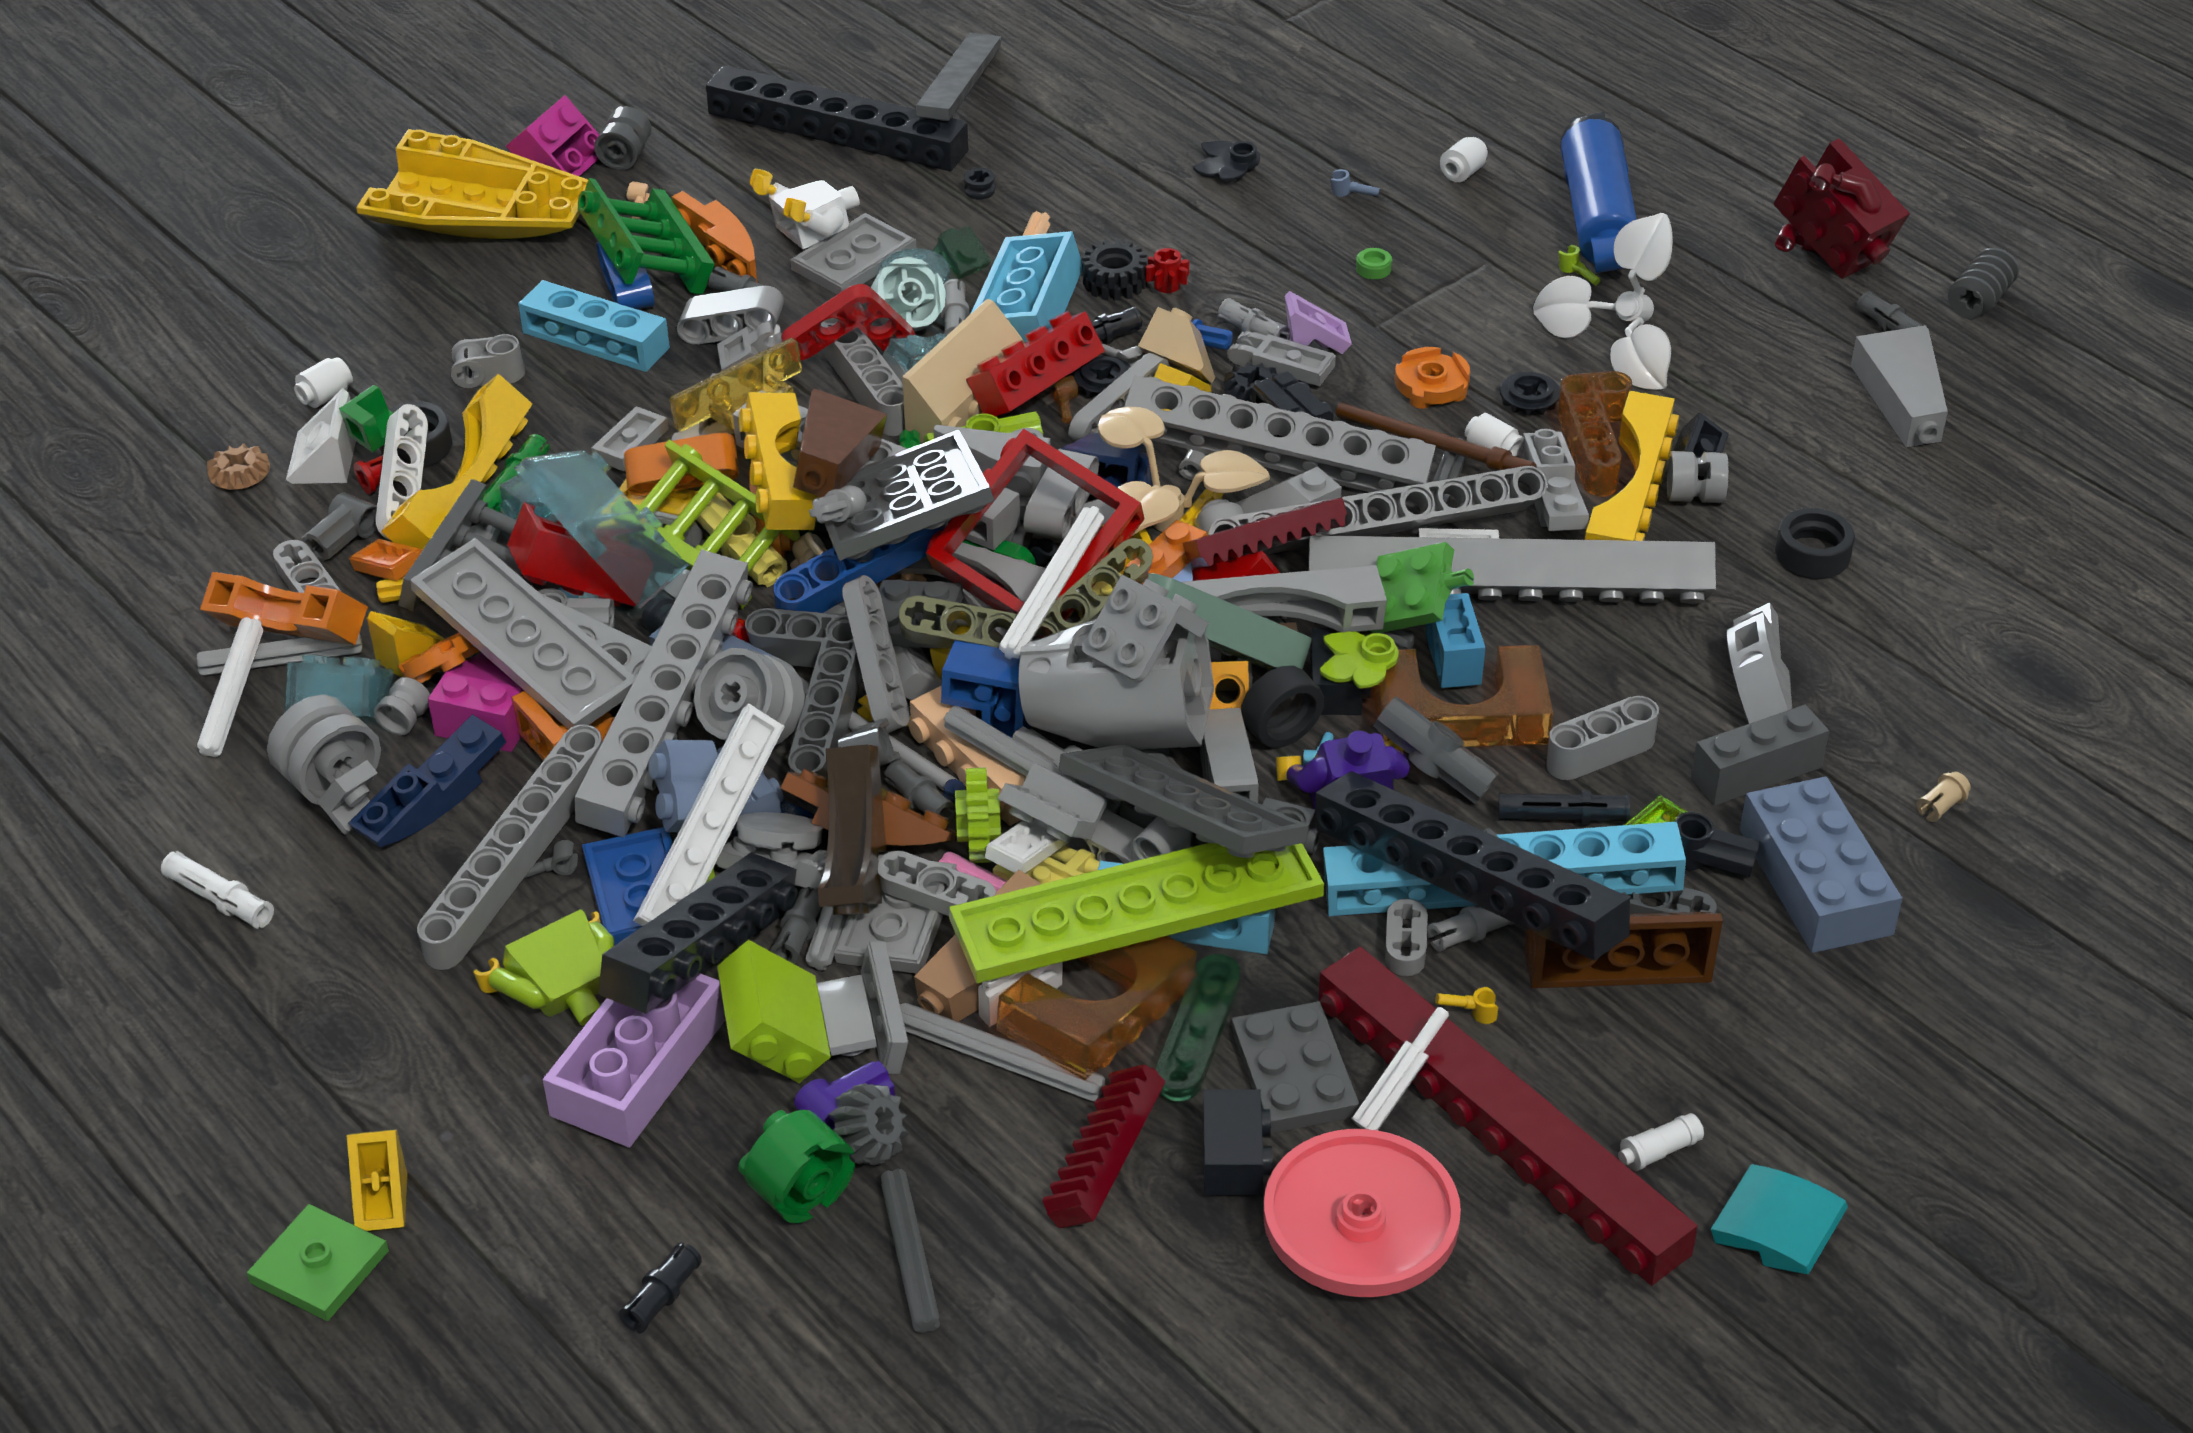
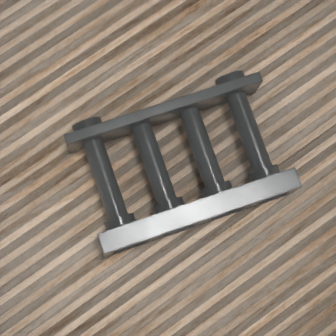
M474 479L470 480L404 577L398 606L413 612L422 599L411 590L410 579L454 552L456 547L460 548L474 538L478 539L505 564L515 568V572L528 582L523 577L509 548L471 532V525L473 523L479 524L483 522L511 534L516 523V519L487 507L488 503L483 501L486 484ZM551 513L548 520L557 523L559 516Z

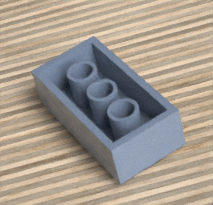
M1827 776L1746 793L1739 830L1743 837L1760 841L1756 859L1811 953L1894 935L1903 898Z

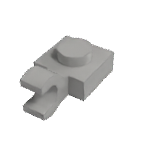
M768 321L760 324L753 332L748 327H745L717 344L721 370L727 376H734L760 361L759 352H775L783 347L781 342L782 333L779 332L771 336L774 333L772 323Z

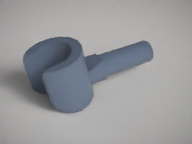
M1339 169L1333 171V178L1330 182L1335 196L1343 197L1351 192L1373 196L1379 195L1380 188L1350 182V174L1347 170Z

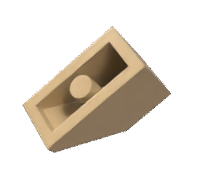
M1157 307L1138 347L1145 354L1153 353L1167 359L1170 367L1212 384L1215 375L1201 332L1191 322L1192 316L1177 308H1172L1170 312Z

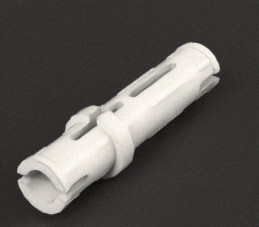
M176 851V853L170 852L164 858L161 864L162 875L216 904L217 910L226 916L235 915L256 929L265 927L271 921L274 914L273 905L251 894L243 883L235 880L228 881L179 851Z

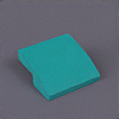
M1751 1164L1713 1224L1711 1232L1716 1244L1759 1251L1763 1266L1809 1275L1848 1206L1846 1200L1817 1184L1783 1171Z

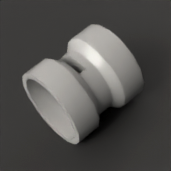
M401 677L390 688L389 696L382 698L376 705L374 716L377 722L388 732L399 736L406 735L415 726L417 717L423 715L429 708L428 698L430 693L427 688L415 679Z

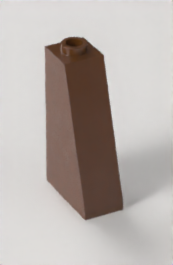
M814 388L811 392L793 487L819 497H824L833 489L844 487L880 449L887 413Z

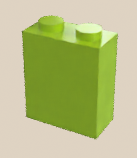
M747 940L717 966L731 1049L798 1083L831 1058L815 975L750 940Z

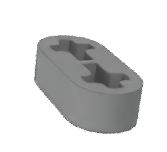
M1397 900L1389 906L1387 911L1385 964L1391 972L1400 976L1418 974L1425 965L1428 914L1423 904L1416 900ZM1403 919L1411 920V928H1402ZM1401 946L1410 947V956L1401 955Z

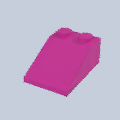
M480 652L446 671L429 696L428 704L435 736L449 738L473 714L502 732L507 743L500 750L512 752L521 735L518 732L511 697L525 690Z

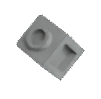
M368 760L335 779L318 801L319 805L343 834L353 831L348 822L370 802L367 797L371 792L368 789V785L378 773Z

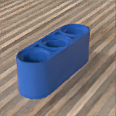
M596 242L600 267L613 302L637 310L654 307L653 290L646 269L638 268L633 284H626L601 244Z

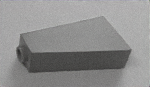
M1926 325L1856 336L1851 368L1905 447L1941 442L1948 411L1929 329Z
M1210 709L1202 745L1199 746L1203 779L1258 803V778L1241 709Z

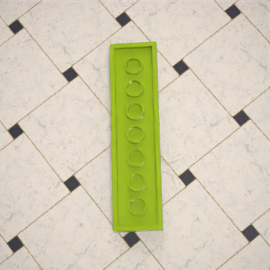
M1207 843L950 906L949 919L976 983H981L1322 897L1324 895V882L1302 843L1287 846L1285 851L1264 850L1255 852V855L1250 858L1233 856L1228 853V848L1218 843Z

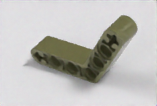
M1136 538L1127 539L1118 545L1054 602L1034 636L1044 635L1047 637L1076 625L1096 620L1110 595H1097L1091 586L1096 582L1103 581L1110 584L1114 589L1121 577L1119 573L1125 567L1126 558L1131 561L1136 558L1141 560L1139 567L1136 564H1131L1124 570L1123 575L1142 584L1149 575L1153 560L1150 546L1143 540ZM912 596L907 598L899 609V629L907 640L951 649L955 640L999 648L1000 642L993 641L989 636V632L996 627H1003L1008 630L1018 614L926 596ZM1074 608L1081 612L1083 619L1077 623H1069L1062 618L1061 613L1065 609ZM916 613L923 614L920 626L912 624V619H914ZM936 615L941 616L940 631L934 630ZM961 619L969 624L970 629L962 635L952 633L947 626L951 621Z

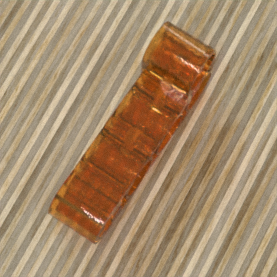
M1619 371L1572 374L1564 377L1561 381L1558 417L1582 485L1588 493L1595 496H1609L1618 489L1621 452L1609 422L1622 420L1625 403L1629 391L1632 389V379Z

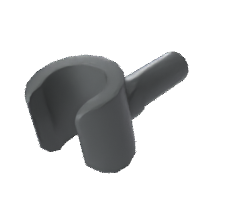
M569 840L557 842L553 847L552 857L535 863L524 879L552 870L560 875L572 874L578 862V854H573L574 843Z

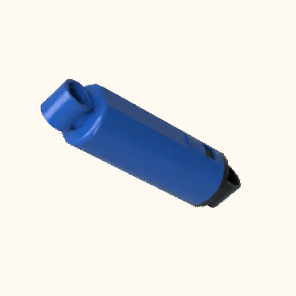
M1604 112L1571 117L1570 125L1566 127L1561 135L1560 150L1564 162L1565 179L1570 191L1580 254L1588 262L1594 264L1596 273L1625 269L1616 262L1614 242L1619 231L1628 223L1637 220L1628 177L1629 169L1624 152L1622 134L1619 127L1611 119L1605 117Z

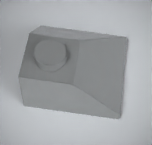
M1317 466L1236 503L1242 507L1244 513H1251L1340 498L1342 487Z

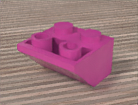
M564 95L507 144L506 147L513 154L580 176L599 159L595 152V141L599 133L568 97Z

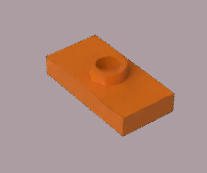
M378 539L353 554L349 560L354 571L397 581L408 573L423 549Z

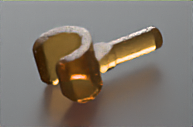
M1073 376L1064 377L1055 383L1054 399L1061 406L1064 423L1072 421L1069 399L1078 397V388Z

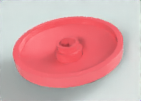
M1345 1129L1324 1133L1308 1139L1293 1148L1279 1161L1267 1182L1263 1216L1266 1235L1274 1252L1297 1276L1314 1286L1336 1294L1354 1297H1379L1411 1289L1432 1277L1445 1264L1457 1242L1461 1208L1459 1195L1451 1176L1443 1165L1421 1146L1387 1132L1369 1129Z

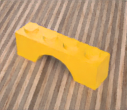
M748 392L746 408H740L739 430L746 433L744 440L745 458L752 461L750 465V482L752 486H757L756 511L757 513H763L766 530H814L816 516L811 517L809 510L813 509L812 502L818 499L819 496L793 487L797 467L788 463L780 455L796 449L801 416L795 393Z

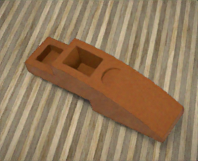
M805 768L801 774L788 772L780 788L817 806L818 810L811 823L829 830L828 787L824 786L827 779ZM887 791L885 796L882 795L887 845H926L955 839L957 832L947 827L950 822L947 818L930 810H926L923 816L909 809L910 800L894 792Z

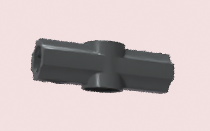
M1398 696L1391 700L1373 725L1380 733L1409 753V760L1417 768L1431 777L1442 778L1474 804L1481 799L1499 774L1481 758L1465 748L1463 740L1454 731L1437 721L1431 722Z

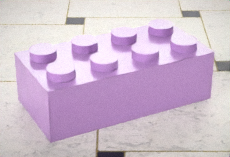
M700 974L694 981L686 984L668 1000L663 1001L647 1014L606 998L543 1078L549 1116L630 1148L725 1022L726 1017L720 981Z

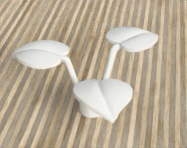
M1659 213L1634 220L1625 225L1616 236L1614 256L1618 265L1631 269L1628 277L1634 288L1633 292L1627 291L1622 293L1616 303L1589 301L1591 297L1590 284L1580 277L1564 276L1544 287L1533 307L1534 315L1550 333L1561 338H1574L1587 329L1591 321L1589 308L1616 311L1621 319L1632 322L1625 329L1627 337L1617 340L1612 345L1610 352L1611 363L1616 373L1628 383L1652 390H1663L1667 387L1671 345L1666 333L1661 328L1648 324L1643 325L1652 316L1654 305L1652 300L1647 295H1644L1645 289L1640 286L1636 274L1644 280L1652 281L1661 276L1666 270L1671 259L1673 245L1672 228L1668 215Z

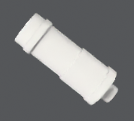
M1692 1113L1685 1116L1681 1115L1655 1129L1651 1128L1633 1137L1629 1136L1622 1139L1618 1158L1633 1171H1639L1647 1165L1665 1158L1666 1155L1684 1147H1690L1696 1144L1697 1141L1702 1140L1704 1137L1703 1126L1696 1115Z

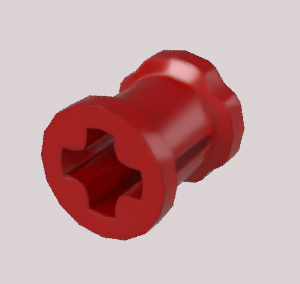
M383 455L365 463L361 460L354 463L356 478L362 489L369 495L376 491V487L380 486Z

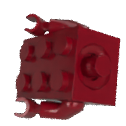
M1838 138L1829 143L1816 167L1804 155L1799 158L1773 203L1790 222L1782 227L1780 234L1776 238L1775 247L1780 251L1789 252L1794 248L1795 244H1798L1803 250L1818 253L1838 276L1844 279L1872 263L1875 265L1881 262L1889 254V246L1910 213L1849 147Z

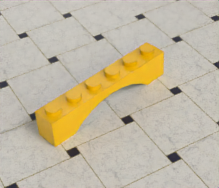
M499 373L481 387L462 413L465 426V451L461 467L453 482L436 489L418 490L395 510L381 532L392 542L424 549L470 480L474 479L485 483L494 474L498 467L494 464L495 460H500L513 445L509 440L510 437H515L527 424L528 420L524 416L532 406V403Z
M1629 391L1622 413L1619 444L1628 454L1634 466L1635 475L1621 492L1610 500L1593 507L1585 540H1645V533L1640 532H1648L1652 509L1648 507L1655 508L1659 492V485L1657 484H1662L1666 461L1662 460L1668 461L1673 438L1670 437L1675 438L1678 428L1679 415L1673 414L1674 398Z

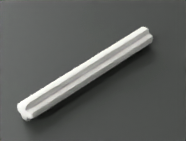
M1092 506L1091 508L1084 507L1006 632L999 644V650L1005 653L1004 657L1007 659H1019L1021 657V647L1031 642L1104 522V516L1099 512V508Z

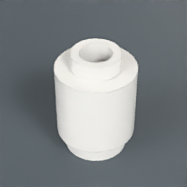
M1476 137L1461 139L1442 154L1440 168L1443 174L1454 182L1465 181L1485 164L1488 154L1487 147L1482 140Z
M338 357L334 359L326 358L296 375L294 391L303 404L317 408L331 400L342 388L347 390L348 385L353 382V377L350 369L342 359Z
M1483 413L1479 417H1473L1465 429V436L1468 442L1490 449L1497 446L1510 450L1512 455L1516 457L1519 456L1524 445V438L1519 435L1517 429L1488 413Z

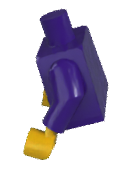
M1354 731L1348 738L1325 741L1320 745L1315 757L1304 767L1301 763V756L1275 757L1277 780H1288L1289 783L1303 792L1309 793L1314 810H1316V792L1350 771L1394 790L1393 778L1399 780L1406 777L1410 769L1409 762L1400 746L1392 742V740L1384 742L1382 735L1379 733L1368 734L1364 731Z

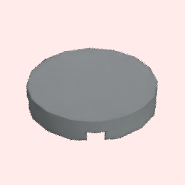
M754 812L739 816L736 822L735 835L737 834L742 842L756 847L777 850V848H782V844L794 843L793 849L807 850L813 849L822 843L823 827L812 824L813 819L803 816L774 812Z

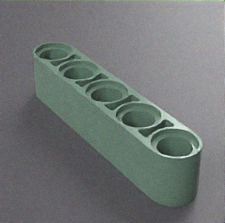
M1149 573L1147 579L1169 591L1166 596L1167 598L1172 600L1174 595L1178 594L1198 606L1195 614L1209 622L1206 628L1209 646L1268 671L1281 666L1293 665L1303 670L1312 638L1173 578Z

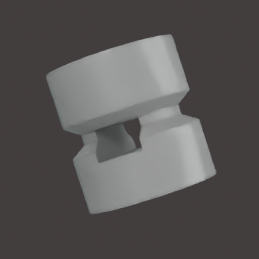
M1671 451L1667 467L1668 502H1691L1694 497H1699L1702 503H1725L1729 471L1727 453L1704 452L1700 458H1696L1693 452ZM1698 475L1704 476V480H1698Z

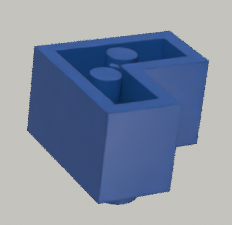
M955 640L942 669L941 703L982 711V721L1011 738L1013 733L1023 726L1030 729L1031 726L1027 723L1022 710L1019 693L1020 658H1012L1010 660L1004 657L1005 653L999 650V648Z

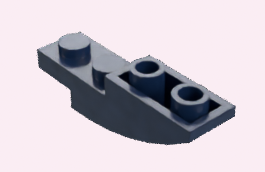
M472 714L418 769L408 763L348 822L350 828L377 846L383 847L402 840L432 824L460 803L483 782L478 771L507 743L502 732Z

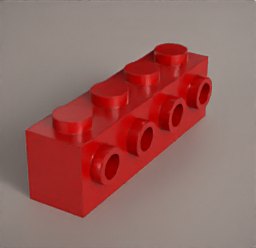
M1069 311L1063 312L1049 320L1051 327L1048 329L1044 325L1025 335L1027 342L1022 343L1019 340L1001 349L1003 354L1001 358L998 359L997 355L978 363L976 366L979 371L966 380L983 414L998 416L1012 411L1105 352L1086 311L1073 316L1070 315Z

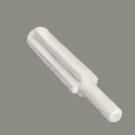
M1438 1007L1412 1044L1407 1040L1404 1042L1351 1118L1361 1129L1379 1130L1429 1058L1424 1051L1448 1018L1449 1014L1445 1009Z

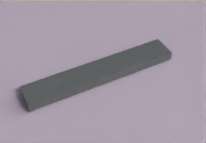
M969 32L916 104V116L943 121L950 120L1001 48V36Z

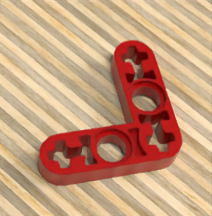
M865 284L852 285L789 326L781 335L784 352L789 359L794 361H802L814 356L856 327L883 351L890 346L916 352L918 348V341L912 326L871 287ZM866 303L867 309L865 311L861 304ZM827 319H838L837 323L830 327L820 326ZM876 319H889L882 326L876 327L871 325ZM896 334L899 340H893L892 336Z

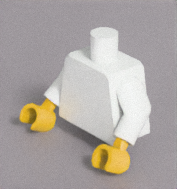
M754 169L750 178V185L757 194H769L776 228L802 249H806L846 229L849 226L846 211L860 205L858 194L853 186L837 191L825 181H816L788 189L779 183L770 185L773 177L772 174L761 169Z

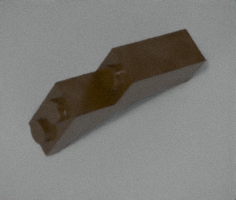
M866 744L826 748L829 834L825 869L818 887L819 907H833V915L870 913L869 905L882 904L881 884L878 875V852L887 851L878 747Z

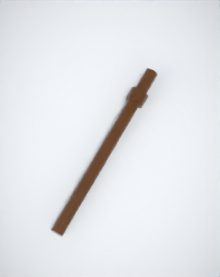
M1340 403L1336 409V416L1403 438L1420 439L1425 443L1436 445L1435 448L1486 463L1489 469L1495 471L1522 466H1534L1537 468L1535 462L1513 456L1510 450L1497 446L1490 449L1345 403Z

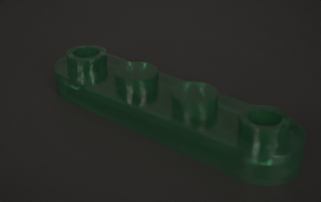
M1222 954L1208 955L1199 960L1195 966L1155 1069L1165 1080L1160 1094L1166 1099L1172 1101L1189 1100L1195 1097L1201 1090L1240 987V967L1229 956Z

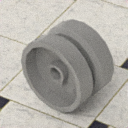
M730 648L717 653L706 663L696 681L694 694L697 718L707 732L719 739L727 740L742 709L747 704H751L785 726L776 744L783 742L795 730L805 699L801 678L790 664L780 658L762 655L759 652L743 648Z
M323 694L307 697L292 705L278 719L269 735L267 753L270 764L311 803L319 804L318 801L335 779L364 761L368 760L376 770L380 759L381 747L379 737L362 720L356 717L339 699Z

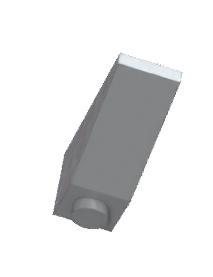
M936 424L934 427V439L959 430L982 473L986 469L994 467L1000 459L1001 451L1007 441L1011 438L1016 439L1019 435ZM1038 437L1050 445V438ZM1029 456L1005 488L1019 493V496L1031 497L1047 466Z

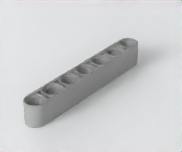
M586 724L577 725L570 728L562 736L421 918L417 926V933L424 959L430 967L438 970L450 969L464 958L574 813L575 795L602 744V737L598 729Z

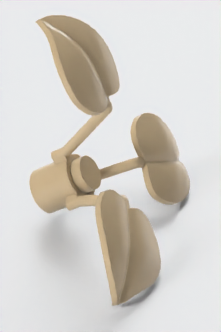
M1121 407L1102 415L1099 421V435L1107 444L1117 448L1128 449L1143 443L1147 450L1153 486L1151 487L1142 481H1131L1118 487L1141 502L1145 520L1133 535L1152 525L1156 530L1163 532L1176 519H1181L1184 515V508L1192 506V497L1202 481H1204V486L1209 491L1229 493L1244 490L1270 480L1269 472L1248 455L1232 450L1217 451L1205 456L1201 460L1200 469L1202 472L1195 475L1186 495H1183L1176 486L1160 485L1153 443L1150 439L1161 437L1164 434L1165 427L1162 419L1156 413L1141 407Z

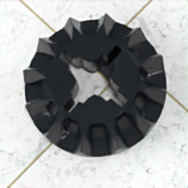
M1097 356L1074 371V381L1076 382L1077 390L1085 391L1087 397L1098 395L1131 366L1116 357Z
M1247 362L1245 367L1233 366L1232 372L1225 373L1223 389L1225 394L1251 402L1254 384L1267 378L1272 380L1273 376L1278 374L1274 367L1264 368L1263 363L1256 366ZM1255 381L1254 384L1252 383L1251 386L1248 387V383Z
M1520 372L1510 375L1502 382L1500 387L1503 405L1511 406L1513 412L1524 411L1527 415L1531 412H1537L1540 415H1544L1546 409H1555L1557 401H1560L1561 390L1558 383L1541 373Z

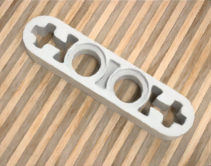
M411 404L400 407L389 416L387 422L376 511V526L381 535L388 540L390 539L381 532L395 510L418 490H421L428 421L422 410ZM397 448H401L409 454L411 464H407L399 458ZM393 480L399 481L405 486L407 497L401 496L396 492Z

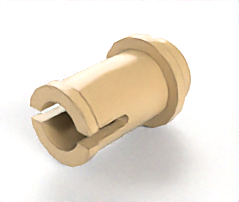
M1959 772L1944 773L1938 779V785L1917 801V810L1923 816L1933 808L1934 811L1926 817V820L1936 822L1955 803L1960 804L1968 799L1971 789L1968 779Z

